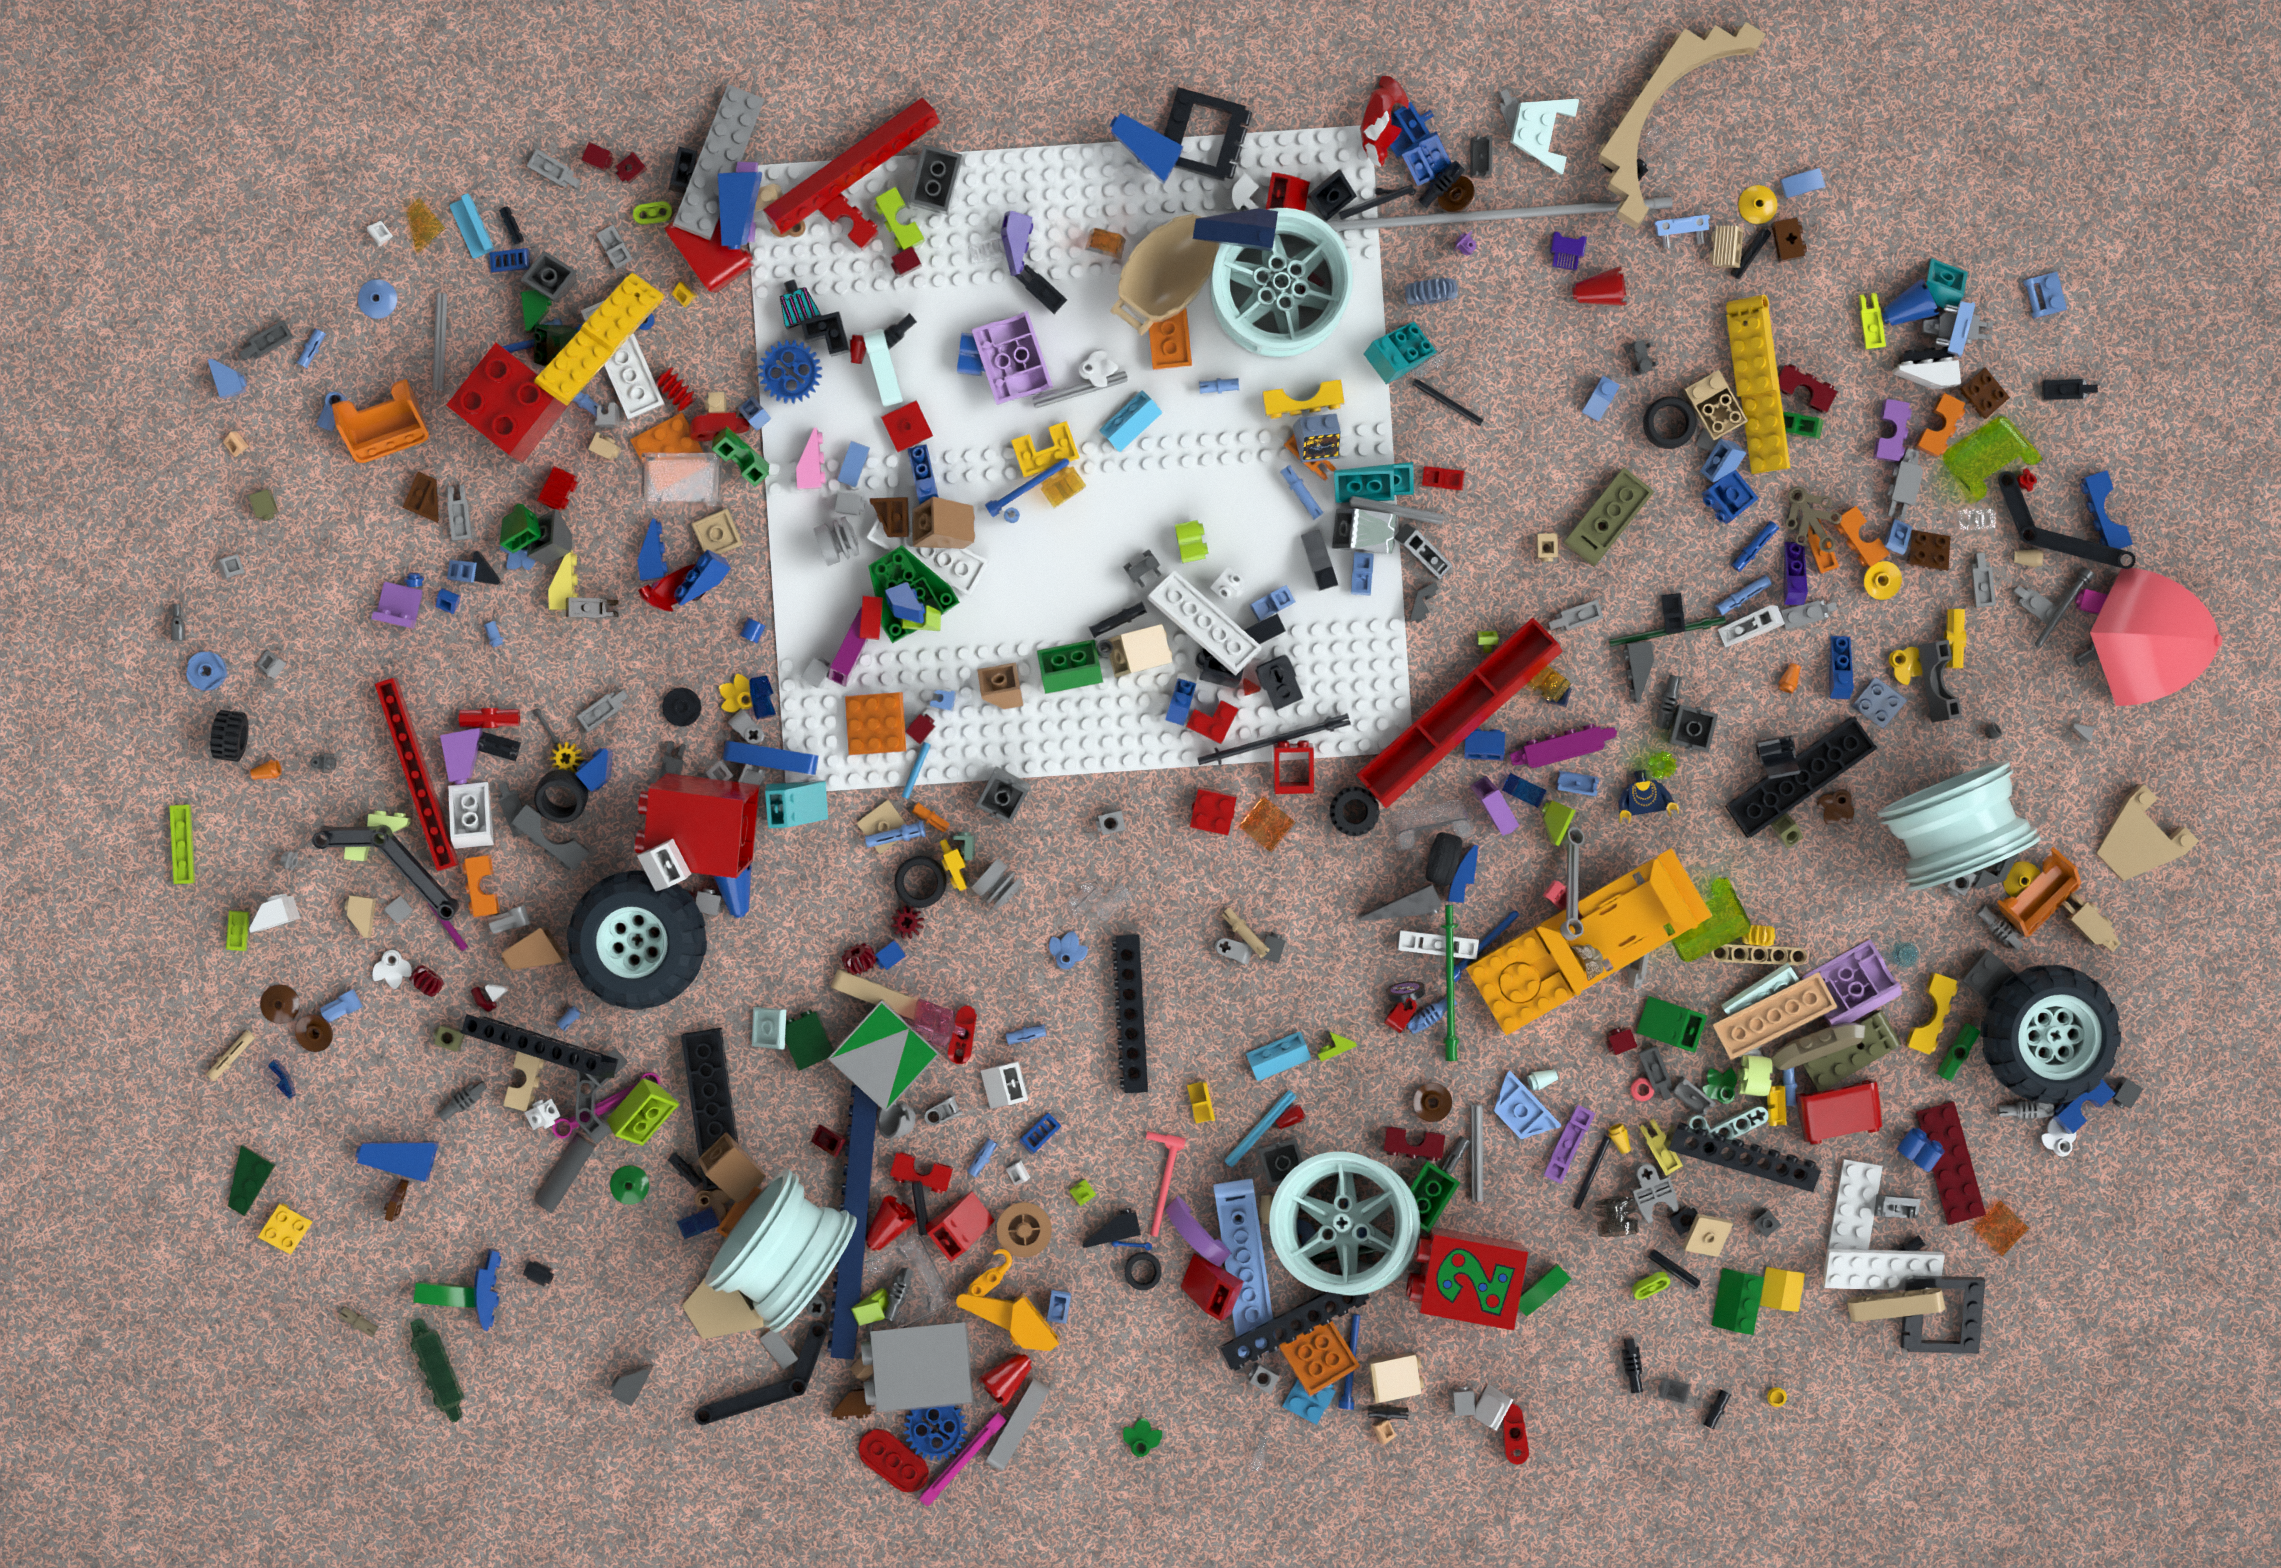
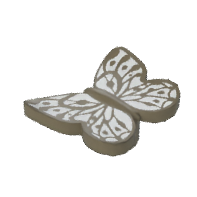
M1589 944L1571 947L1584 960L1588 981L1603 972V965L1601 964L1603 956L1598 949L1593 948Z

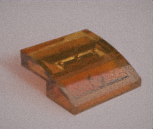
M1263 796L1239 827L1272 853L1296 822Z
M2000 1200L1973 1229L2003 1257L2030 1228Z

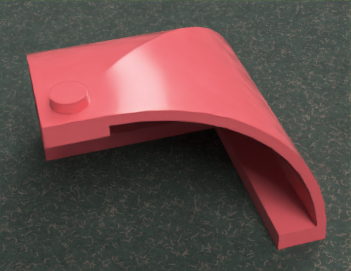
M2121 568L2090 631L2116 706L2147 703L2182 689L2204 672L2215 657L2219 646L2222 645V636L2219 635L2212 615L2192 592L2163 575L2137 568Z

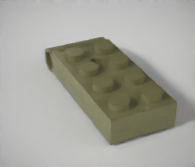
M1623 467L1563 543L1591 566L1595 567L1655 491ZM1599 523L1604 524L1603 530L1598 528Z
M1878 1010L1857 1022L1865 1025L1861 1049H1858L1856 1044L1801 1064L1817 1092L1829 1088L1901 1045L1900 1040L1882 1010Z

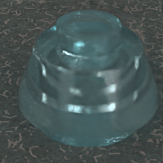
M1901 942L1893 949L1892 957L1895 964L1899 967L1910 968L1918 962L1919 950L1911 942Z

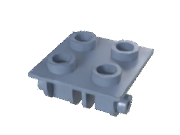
M1875 677L1870 680L1868 687L1854 702L1852 707L1884 729L1907 702V699Z

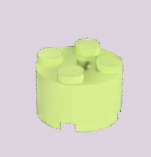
M1742 1055V1069H1738L1737 1080L1741 1081L1738 1093L1768 1096L1772 1080H1769L1770 1073H1772L1771 1058Z

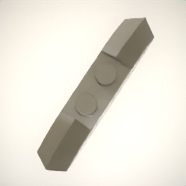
M1859 1023L1837 1024L1783 1045L1774 1053L1771 1058L1772 1063L1780 1070H1788L1859 1044L1864 1039L1865 1025Z

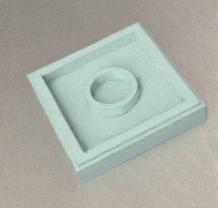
M753 1007L752 1046L785 1049L786 1010Z

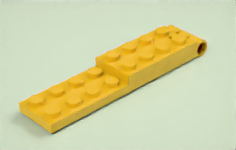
M632 272L587 319L580 331L536 377L534 383L567 406L655 308L659 306L665 295Z
M1763 294L1728 301L1726 303L1728 313L1726 317L1737 397H1741L1743 413L1748 420L1745 423L1751 474L1789 469L1790 460L1768 298Z

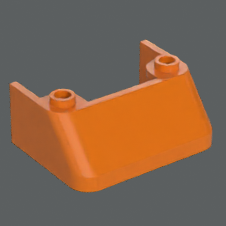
M2054 847L2051 848L2052 856L2045 858L2042 863L2043 872L2016 898L2014 896L2011 898L2006 897L2003 901L1999 900L1997 902L2000 911L2026 938L2031 936L2061 906V903L2066 901L2070 894L2075 892L2081 885L2077 867Z

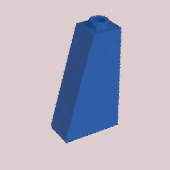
M1122 113L1118 117L1114 116L1110 127H1112L1111 134L1161 183L1165 184L1183 151V146Z
M762 172L718 173L722 246H728V249H740V245L747 244Z
M365 1142L362 1146H358L355 1157L358 1158L357 1163L426 1182L429 1180L439 1142Z

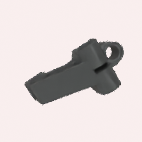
M616 1048L608 1054V1056L619 1059L614 1075L629 1063ZM577 1071L576 1121L589 1137L598 1144L612 1130L596 1114V1092L611 1078L596 1077ZM584 1083L591 1085L592 1089L589 1094L583 1093L581 1089ZM582 1111L590 1113L591 1118L588 1122H584L581 1119Z

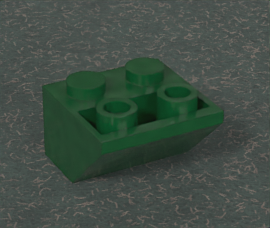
M534 325V363L547 367L578 333V330L566 325Z

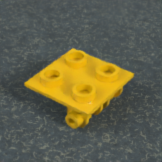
M284 1203L282 1205L279 1204L257 1237L291 1255L312 1224V1221L290 1210L288 1205Z

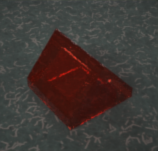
M1247 678L1243 679L1244 696L1261 690V687Z

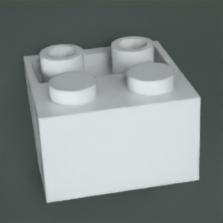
M673 838L637 856L655 891L668 888L691 875Z
M1019 1060L980 1070L990 1109L1028 1100Z

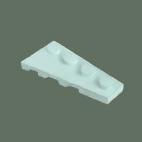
M1786 963L1721 1006L1726 1014L1731 1016L1800 982V979L1791 966Z

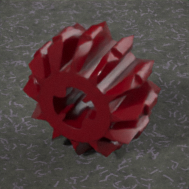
M903 906V914L897 909L896 913L900 917L892 916L891 918L897 921V923L891 924V927H899L894 933L897 935L900 931H903L901 935L903 939L906 933H908L909 939H912V931L918 936L920 933L916 927L924 928L923 925L918 924V922L924 921V918L917 919L916 917L921 911L918 910L913 914L914 907L912 906L909 912H907V907ZM905 917H910L909 920H913L910 928H906L907 925L903 926L902 924L905 921Z
M857 943L854 947L850 946V949L845 950V954L841 956L845 970L852 975L857 973L861 975L862 972H868V969L873 968V964L876 962L873 949L865 943L861 945Z
M424 965L414 969L409 977L411 984L429 997L439 993L444 985L442 978Z

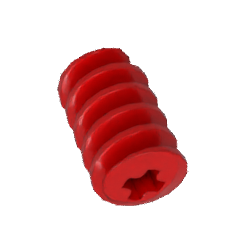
M671 367L656 379L658 381L656 386L658 388L663 387L661 392L663 394L668 393L667 399H673L672 404L674 406L678 405L677 410L680 412L690 406L697 397L692 398L694 391L687 393L689 385L682 387L684 379L677 381L676 379L679 374L672 375L671 373L674 368Z

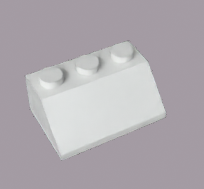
M281 894L267 898L268 902L262 903L249 930L250 933L263 931L300 919L294 897H287V894Z

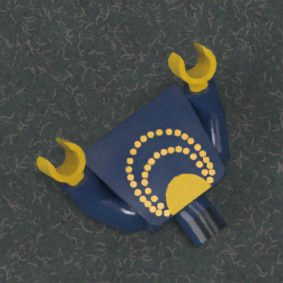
M1646 770L1634 771L1636 783L1627 784V787L1622 790L1618 799L1619 823H1622L1623 817L1627 818L1628 823H1630L1631 816L1664 811L1666 807L1668 816L1671 817V810L1673 809L1679 814V806L1674 802L1670 792L1662 783L1656 780L1647 781Z

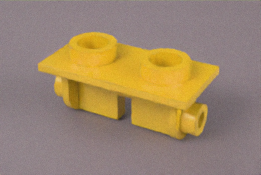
M1771 1085L1767 1096L1769 1115L1767 1122H1769V1126L1787 1125L1785 1086Z

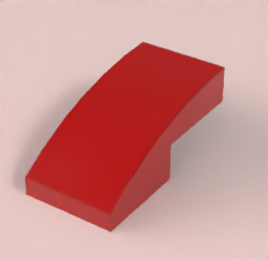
M1424 466L1422 486L1463 491L1465 471Z
M863 596L859 638L879 640L882 597Z

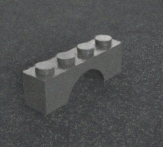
M1949 640L1918 645L1931 722L1961 718L1960 700L1947 690L1943 679L1944 668L1952 659Z
M526 802L512 819L511 823L514 825L512 828L521 835L523 832L529 836L528 840L535 846L540 844L544 847V852L551 858L556 856L560 859V864L567 870L572 868L575 871L588 855L589 849L574 838L566 842H554L548 839L543 834L540 826L542 814Z

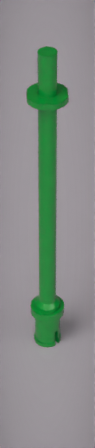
M1445 905V923L1441 924V927L1446 930L1447 1036L1443 1039V1043L1446 1049L1445 1060L1457 1061L1459 1038L1455 1035L1453 928H1457L1458 924L1453 923V905Z

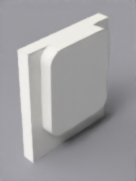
M1488 1384L1475 1407V1415L1472 1416L1497 1431L1513 1399Z

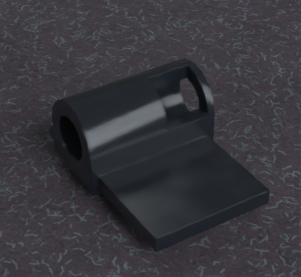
M1284 654L1256 667V675L1263 689L1267 691L1275 711L1303 699L1295 678L1296 673L1287 655Z
M1792 735L1756 741V754L1760 764H1763L1769 779L1800 774V769L1795 760V744Z

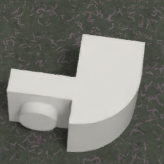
M1245 173L1236 182L1232 190L1231 202L1236 212H1239L1242 207L1245 210L1259 208L1250 200L1259 190V185Z

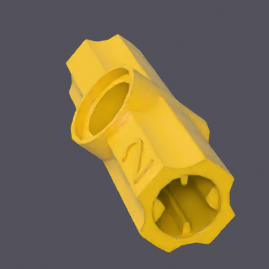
M1947 609L1946 630L1944 631V638L1946 639L1944 640H1949L1952 659L1946 664L1945 668H1963L1964 648L1967 642V633L1964 630L1965 609Z

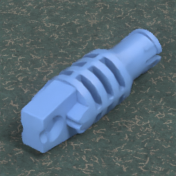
M1447 997L1437 1004H1430L1417 1013L1406 1025L1409 1031L1414 1035L1443 1018V1013L1447 1011Z

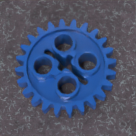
M785 340V345L783 346L778 341V348L771 345L772 352L765 351V354L768 356L767 359L761 358L764 365L758 366L759 369L763 370L758 376L764 377L760 384H767L764 391L771 390L769 396L772 398L777 395L776 401L778 402L781 398H784L785 404H787L789 399L795 404L796 398L803 402L802 396L804 395L810 398L808 392L815 393L816 391L813 386H820L816 379L822 378V375L817 374L818 371L822 370V367L816 366L821 361L820 359H813L817 355L816 352L810 354L811 347L808 346L804 349V342L797 346L796 340L793 341L792 345L789 344L788 340ZM787 353L794 355V360L791 363L784 362V356ZM779 360L789 369L794 368V373L802 378L804 383H800L792 375L786 376L788 373L776 361ZM806 365L809 367L807 375L799 374L801 366ZM776 368L781 369V376L773 378L771 376L772 370ZM789 381L797 382L795 390H787V383Z
M955 1406L910 1410L913 1415H906L910 1422L904 1423V1426L909 1427V1430L905 1431L904 1434H910L906 1442H913L910 1449L916 1447V1455L923 1452V1459L930 1455V1461L934 1459V1456H937V1459L940 1461L943 1454L948 1459L949 1451L955 1455L956 1451L954 1448H962L959 1441H966L962 1434L968 1433V1431L963 1430V1427L967 1426L968 1423H962V1419L966 1415H959L962 1410L961 1408L955 1410ZM931 1409L938 1410L939 1418L937 1420H932L929 1417ZM922 1417H925L933 1425L938 1423L940 1425L939 1430L947 1434L950 1440H947L939 1432L933 1433V1428L925 1423ZM947 1421L954 1423L955 1429L953 1432L945 1430L944 1425ZM919 1425L927 1427L926 1435L921 1436L917 1433ZM940 1437L943 1441L942 1447H934L932 1443L933 1438Z

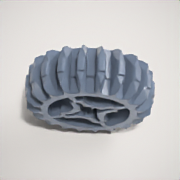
M1440 278L1410 283L1405 287L1407 304L1415 306L1455 299L1458 296L1456 280Z

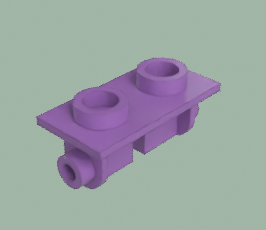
M1472 231L1468 234L1464 232L1456 240L1454 251L1459 249L1467 256L1473 253L1476 248V242L1470 237Z

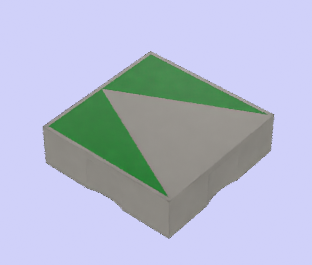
M882 999L828 1059L887 1112L938 1057L940 1052L920 1033H917Z

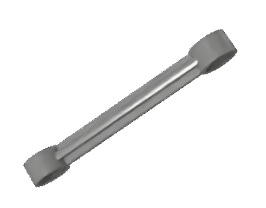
M1578 827L1568 829L1562 839L1563 844L1567 847L1566 921L1561 924L1560 931L1567 940H1574L1581 936L1584 930L1581 921L1578 920L1579 846L1584 843L1585 836ZM1570 833L1576 837L1577 843L1571 840ZM1568 924L1574 927L1575 934L1571 933Z

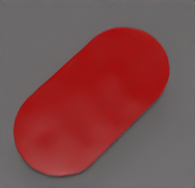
M873 1429L862 1436L859 1442L861 1460L891 1485L902 1492H915L926 1484L929 1475L926 1461L919 1454L916 1455V1452L884 1429Z

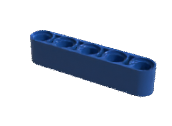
M725 740L722 760L816 775L819 755Z

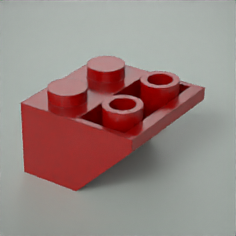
M1272 172L1265 209L1291 208L1305 211L1310 182L1292 175Z

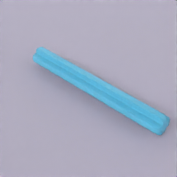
M1288 1090L1225 1159V1163L1232 1168L1296 1099V1095L1292 1091Z

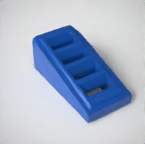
M528 248L489 253L491 273L529 270L531 267ZM520 254H522L523 264H519ZM511 255L515 257V265H512ZM497 256L500 259V267H496ZM503 256H507L508 266H504Z
M1047 1113L1019 1142L1033 1155L1061 1125ZM1045 1120L1054 1127L1053 1130L1044 1123ZM1040 1125L1048 1133L1047 1136L1038 1128ZM1034 1131L1043 1139L1041 1142L1032 1134ZM1028 1137L1036 1144L1035 1147L1027 1140Z

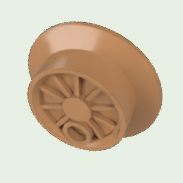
M1020 1202L1013 1204L1005 1209L999 1217L997 1223L998 1240L1001 1246L1014 1256L1031 1257L1037 1255L1048 1245L1051 1238L1052 1226L1048 1215L1042 1208L1033 1203Z

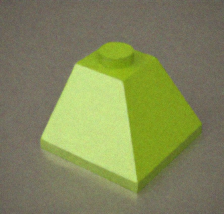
M1550 800L1549 803L1545 802L1541 813H1543L1542 820L1551 844L1559 846L1576 810Z

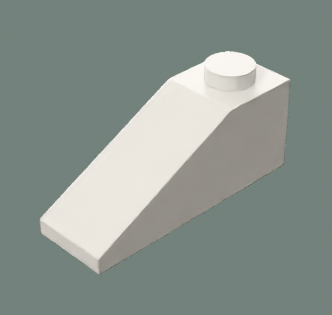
M1769 605L1718 629L1725 647H1729L1769 632L1785 623L1778 606Z

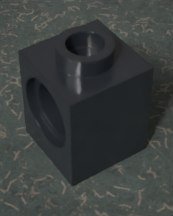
M1686 1205L1679 1209L1677 1213L1671 1214L1667 1218L1675 1232L1680 1236L1690 1230L1698 1213L1694 1207L1691 1209ZM1685 1214L1689 1215V1222L1681 1224L1680 1218Z

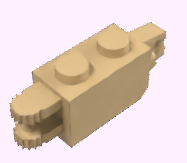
M2072 892L2070 897L2079 906L2074 910L2068 902L2063 901L2061 905L2070 913L2066 919L2090 943L2102 944L2113 952L2121 943L2113 933L2115 930L2111 927L2113 925L2112 922L2105 916L2102 918L2097 913L2099 909L2093 903L2084 902L2077 894Z

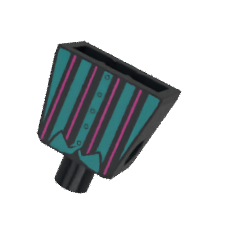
M795 279L784 283L787 294L780 296V302L787 330L801 325L803 320L822 316L806 287L798 289Z

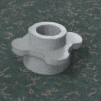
M290 850L285 851L281 857V866L286 870L289 868L292 871L298 863V853Z

